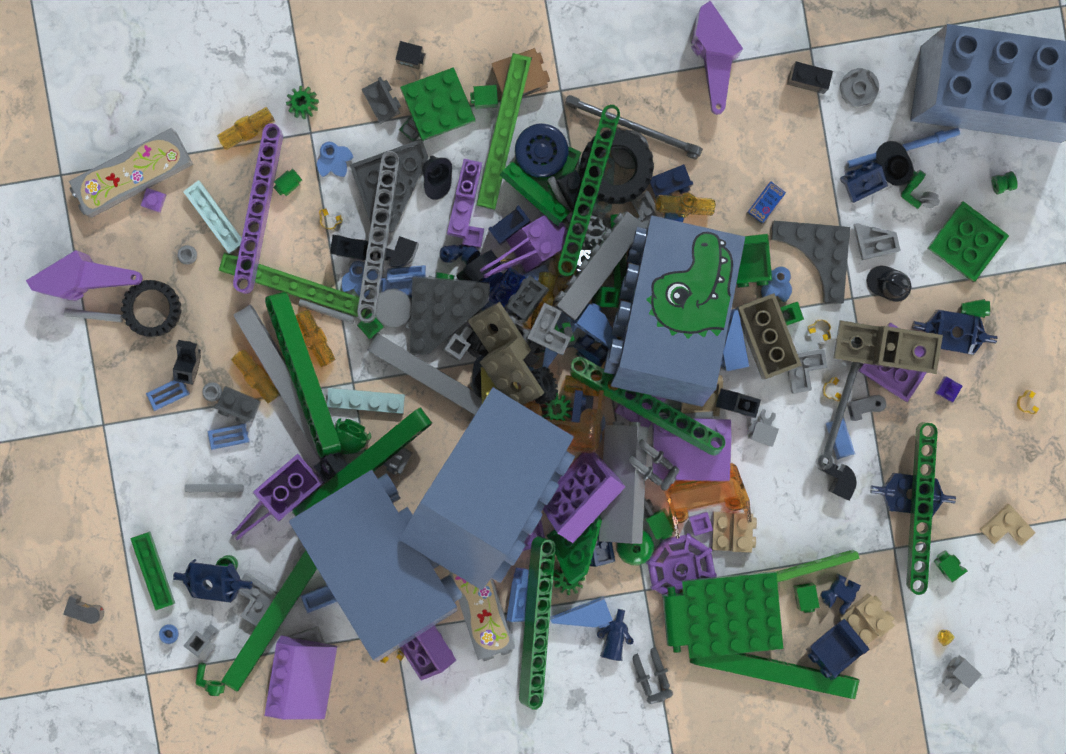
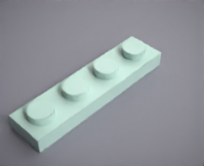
M198 180L183 192L228 254H231L240 247L242 237L201 181Z
M328 388L327 407L404 413L405 394Z

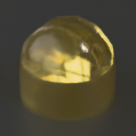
M941 630L937 634V638L942 646L948 645L955 638L949 630Z

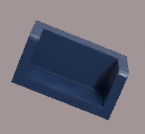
M518 205L514 211L493 227H489L488 231L498 244L502 245L508 238L530 223V219Z

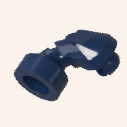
M454 244L443 246L439 256L446 263H452L461 257V261L468 265L480 256V251L474 246L467 247L464 245L462 247V245Z

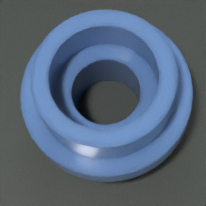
M167 624L159 631L161 641L166 644L174 643L178 639L179 631L174 625ZM167 631L172 632V637L167 636Z

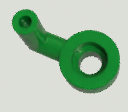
M920 169L917 172L914 170L911 180L901 192V197L916 209H919L922 203L910 193L918 187L926 176V173Z
M198 663L196 685L205 688V691L210 696H220V694L224 693L225 684L216 680H204L206 663Z

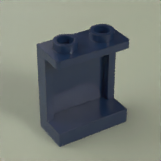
M845 619L839 621L806 649L809 659L817 663L821 668L820 672L823 676L830 680L835 679L856 659L870 650Z

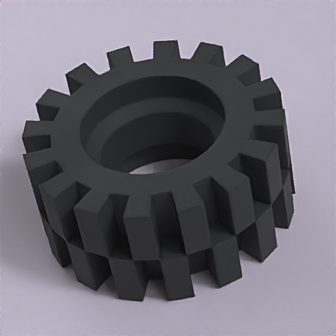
M545 366L532 370V375L544 391L542 396L533 401L537 404H543L554 400L558 393L556 389L558 384H555L556 378H553L554 374L550 373V369H546Z

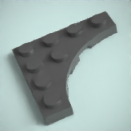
M774 220L771 240L786 243L802 251L819 272L823 287V302L843 304L850 227Z

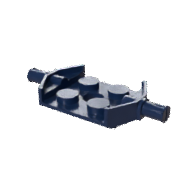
M936 310L925 323L913 321L914 325L912 326V329L943 335L941 349L974 355L983 342L996 344L997 340L992 339H998V336L985 333L981 317L944 310ZM954 327L961 329V335L958 338L952 334Z
M892 473L884 486L871 485L870 488L876 490H870V493L881 494L888 511L911 513V499L907 498L906 493L909 489H912L913 475ZM935 478L932 517L942 503L955 504L956 496L943 494L937 478ZM922 484L919 487V492L923 494L927 491L926 484ZM921 503L918 506V512L922 513L925 511L926 505Z
M196 559L189 563L185 573L175 572L173 574V580L183 581L191 597L231 603L241 588L251 590L253 586L252 581L241 580L232 563L228 566L195 563ZM206 580L212 583V587L206 583Z

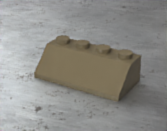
M775 293L735 308L739 311L741 326L761 379H768L802 366Z

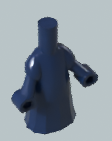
M618 609L616 620L611 621L610 625L597 632L598 638H604L605 634L608 633L600 654L603 658L623 661L624 637L627 644L632 645L634 642L628 633L627 625L623 622L625 610Z

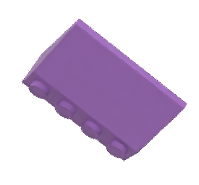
M694 419L725 438V446L718 455H710L652 422V447L658 452L660 450L663 451V456L673 466L679 468L676 480L730 481L731 419ZM682 422L676 423V425L679 428H685V425ZM693 432L696 438H702L700 432ZM711 441L713 447H720L716 441ZM652 457L653 473L664 480L670 470L659 462L657 464L653 463L654 458Z
M588 446L569 466L566 473L560 477L558 481L559 486L547 505L545 504L543 511L556 532L573 543L594 522L601 512L608 507L616 496L621 493L625 486L608 465Z
M281 635L276 643L264 716L278 719H325L337 646Z

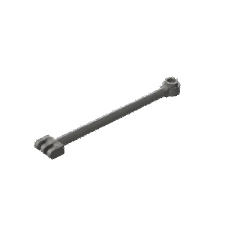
M572 95L566 97L565 103L567 106L601 117L602 109L584 103ZM606 112V117L610 120L615 119L617 116ZM622 117L619 119V125L686 151V156L692 159H697L702 153L703 149L697 145L683 142Z
M854 337L852 342L858 344V348L861 345V340L858 337ZM852 362L824 452L816 459V465L819 469L824 466V458L828 459V464L824 466L823 470L829 469L833 465L831 453L860 363Z

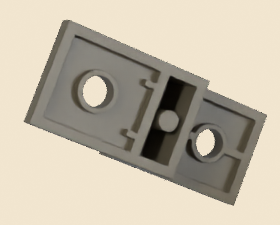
M498 302L468 320L469 324L489 352L480 361V364L498 391L521 405L542 396L544 391L523 361L531 349L501 303ZM490 324H495L498 327V331L492 330ZM513 382H518L521 385V389H517Z
M840 320L833 359L937 374L943 335ZM854 337H858L861 340V345L858 348H854L851 344V340ZM917 346H921L924 349V354L921 357L915 355L914 351Z

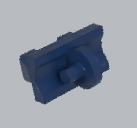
M585 334L582 338L579 336L573 345L578 350L575 355L601 367L605 362L608 349L601 344L596 350L591 346L595 341L594 338L588 334Z

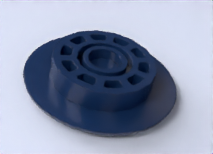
M539 123L527 127L521 132L515 143L517 163L523 171L535 177H549L556 174L562 169L568 158L569 148L565 136L559 129L549 124Z

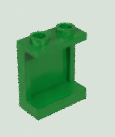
M769 235L745 236L736 285L738 288L749 287V283H757V286L768 285V281H772Z

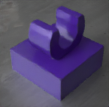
M944 376L935 393L950 402H954L963 386Z

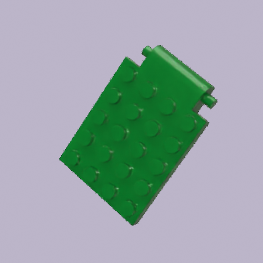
M776 571L682 580L683 592L675 593V586L667 587L668 594L662 595L667 646H673L674 653L681 652V646L688 645L689 659L784 649Z

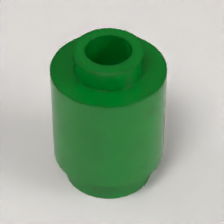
M292 168L274 181L276 185L273 188L280 196L283 194L287 196L300 186L299 183L303 180Z

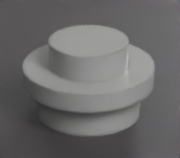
M924 192L923 196L920 197V202L924 207L933 208L939 205V195L934 192Z
M185 245L178 250L177 256L181 263L189 265L196 261L197 251L194 247Z
M211 382L204 386L202 393L206 400L213 402L220 399L222 389L219 384Z

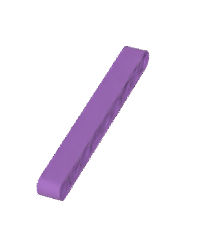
M273 123L267 124L262 132L233 280L234 288L243 294L250 293L254 288L283 141L282 131ZM272 130H276L277 136L269 138V133ZM268 149H274L272 156H265V152ZM269 167L270 173L263 176L261 174L262 170ZM261 186H266L264 194H258V189ZM257 205L263 206L260 213L254 212V208ZM258 223L259 229L256 232H251V226ZM250 242H255V249L248 251L247 245ZM246 261H251V268L244 270L243 264ZM242 280L248 281L245 289H240L239 284Z

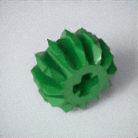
M299 86L298 92L293 88L292 92L294 95H287L291 100L286 102V105L290 106L288 111L294 113L295 118L301 115L303 119H306L307 113L310 117L313 116L311 110L318 111L315 104H318L319 100L314 99L317 94L311 92L310 87H307L304 91L303 86ZM304 100L306 101V104H305V105H304V104H302V105L299 104V101H304Z
M557 393L555 400L543 403L547 405V408L541 407L540 411H547L548 413L542 415V417L550 416L549 422H552L554 418L556 426L559 424L558 419H561L562 423L565 424L566 421L563 416L571 418V415L566 413V411H573L572 407H566L571 401L567 400L564 403L563 400L566 397L564 394L558 400ZM554 404L555 406L556 404L561 405L560 409L562 411L560 414L558 412L557 414H553V409L551 407Z
M554 570L559 575L553 576V580L558 581L554 584V587L558 588L561 586L560 593L567 589V595H570V590L573 589L576 594L578 593L576 586L583 588V584L579 581H585V577H582L574 584H570L564 579L566 576L563 570Z

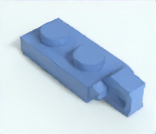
M517 567L515 569L507 621L525 622L528 569Z

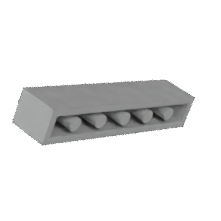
M628 211L619 213L615 217L613 227L611 229L608 228L603 233L602 242L599 245L596 244L591 249L590 254L592 255L590 258L583 260L578 267L580 270L576 276L572 275L566 283L568 285L564 292L560 291L556 296L555 300L557 302L554 305L570 318L577 319L633 243L636 227L645 228L646 225Z

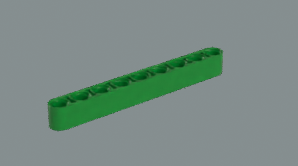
M607 105L602 111L558 264V270L564 276L572 275L577 268L620 119V110L615 105ZM611 108L617 111L616 118L612 120L606 117L607 110ZM603 128H609L612 132L608 139H603L600 135ZM598 147H603L606 150V155L603 158L595 156V150ZM593 166H597L600 169V175L596 178L591 177L589 174V170ZM587 185H591L595 189V193L591 197L584 194V188ZM582 204L589 207V213L585 216L580 215L578 211L579 206ZM576 223L582 224L584 228L582 234L578 235L573 232V226ZM574 242L578 245L576 253L568 251L567 246L569 243ZM563 262H571L573 265L572 271L565 272L562 269Z
M286 292L266 296L265 304L316 451L321 458L331 453H339L341 451V444L289 296Z
M576 357L572 360L570 375L579 382L710 455H718L723 450L726 443L725 438L716 431L651 395L621 388L611 390L608 385L612 382L613 374L603 372V368L585 358ZM579 365L582 366L584 370L577 371L574 367ZM598 375L600 380L595 381L591 376ZM625 394H632L634 399H627ZM648 403L651 409L643 408L642 404ZM659 413H666L668 415V418H661L659 416ZM682 422L685 425V428H679L676 425V423ZM693 432H700L702 438H696ZM711 441H716L720 447H713Z
M421 407L413 411L292 511L294 516L296 517L370 470L376 471L430 427L432 421Z
M929 422L919 423L915 434L906 586L916 595H922L927 591L938 435L937 427ZM925 426H929L931 429L928 436L923 434ZM925 445L929 447L927 455H923L921 452L922 447ZM926 464L928 472L922 475L920 468ZM922 484H926L927 491L921 494L919 487ZM921 503H925V511L919 513L918 506ZM923 522L925 525L924 530L918 532L916 527L919 523ZM923 542L922 550L916 551V544ZM921 561V569L915 570L914 564ZM920 580L921 586L918 589H913V583Z
M540 536L534 538L531 543L519 688L520 703L532 710L539 709L543 704L556 549L555 543L552 540Z
M306 550L221 682L234 691H239L316 572L317 567Z
M746 653L690 658L689 661L698 666L849 699H856L860 682L858 678L842 674L830 680L823 676L820 669Z

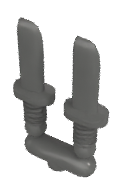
M641 439L639 446L654 458L653 463L657 464L659 462L670 471L662 481L661 478L653 473L651 466L647 468L632 455L628 459L629 463L643 474L642 478L644 480L650 479L653 483L660 486L663 491L668 490L671 484L675 482L679 468L673 466L663 456V451L660 450L658 452Z
M656 647L652 648L650 653L656 668L654 675H659L662 687L665 689L662 692L651 695L652 691L647 680L650 678V675L645 674L638 653L633 655V663L639 677L636 681L637 683L641 682L645 695L649 696L647 698L649 704L663 702L665 699L673 696V691L669 689L670 684L666 677L668 669L663 668Z

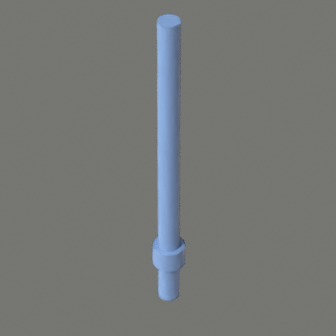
M955 128L945 132L943 130L938 131L932 136L902 145L906 151L935 142L939 144L945 142L948 138L960 135V130ZM876 152L847 161L848 168L875 161Z

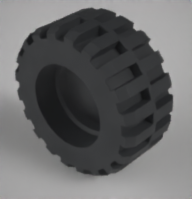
M617 128L611 149H622L628 152L634 160L635 171L632 178L621 185L609 184L602 178L597 200L607 202V204H625L635 200L648 187L654 170L652 151L650 152L646 141L644 142L638 134L635 135L630 130L626 129L624 131ZM608 129L600 135L603 139H608L612 132ZM595 136L587 143L581 156L580 176L582 181ZM598 147L595 150V156L601 158L606 150L603 147ZM597 166L590 168L589 174L591 177L596 178L600 175ZM587 185L588 192L593 196L595 193L594 187Z

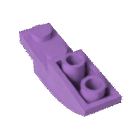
M469 159L463 160L447 235L464 239L467 237L483 162Z

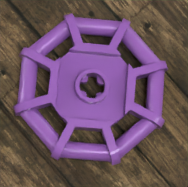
M690 533L665 540L660 539L661 542L654 550L651 558L646 562L650 574L651 589L656 590L662 595L668 594L667 588L662 586L666 582L675 586V593H679L680 589H683L682 580L698 579L701 575L706 576L705 578L717 577L711 547L708 548L693 538ZM684 543L683 549L672 551L669 547L670 545ZM689 544L701 551V553L696 556L688 550ZM666 548V550L668 551V555L665 557L663 562H657L658 558ZM705 557L707 571H702L700 559ZM679 564L687 566V569L684 570L683 574H681L680 571H676V568L679 567ZM656 566L662 567L664 578L659 581Z

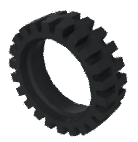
M144 280L139 285L131 286L129 291L124 294L125 298L121 302L123 303V307H121L122 317L125 319L126 325L137 334L146 337L162 336L170 332L176 326V322H179L181 302H179V296L175 293V290L169 285L156 280ZM147 290L161 292L167 298L170 305L167 319L156 327H146L140 324L133 312V304L136 298Z

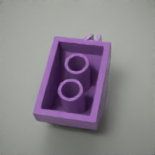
M709 1L700 7L696 16L691 48L697 56L700 55L704 59L711 111L715 115H720L726 107L732 61L738 58L743 47L713 3Z
M544 215L508 238L506 241L511 250L481 268L480 271H486L513 252L517 257L516 259L489 271L484 275V278L519 264L528 273L562 252L568 230L563 222L557 226ZM574 242L569 243L568 246H567V248H569L570 246L574 245L575 243H574Z
M75 250L27 279L26 282L32 291L77 301L84 296L83 294L88 289L139 285L143 280V276L134 270L93 263L88 254Z
M299 454L295 455L253 491L259 502L231 534H236L263 506L269 512L241 532L235 539L239 540L269 515H272L279 522L319 488L323 481Z

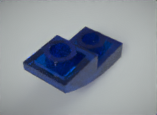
M509 267L491 289L489 300L494 304L500 302L504 308L513 293H517L521 282L526 277Z

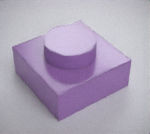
M146 188L141 206L161 213L167 195Z
M469 226L466 239L463 238L462 245L481 248L484 228Z
M708 512L689 517L694 536L713 531Z

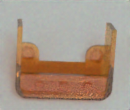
M599 391L597 409L584 410L580 417V423L546 419L574 436L567 451L593 453L598 449L605 404L604 391ZM530 401L523 405L542 417V409L539 404Z
M730 463V481L675 480L669 489L664 491L676 539L680 538L678 524L685 522L689 517L688 510L725 502L726 507L731 511L743 509L748 523L752 522L750 500L739 470L733 463Z

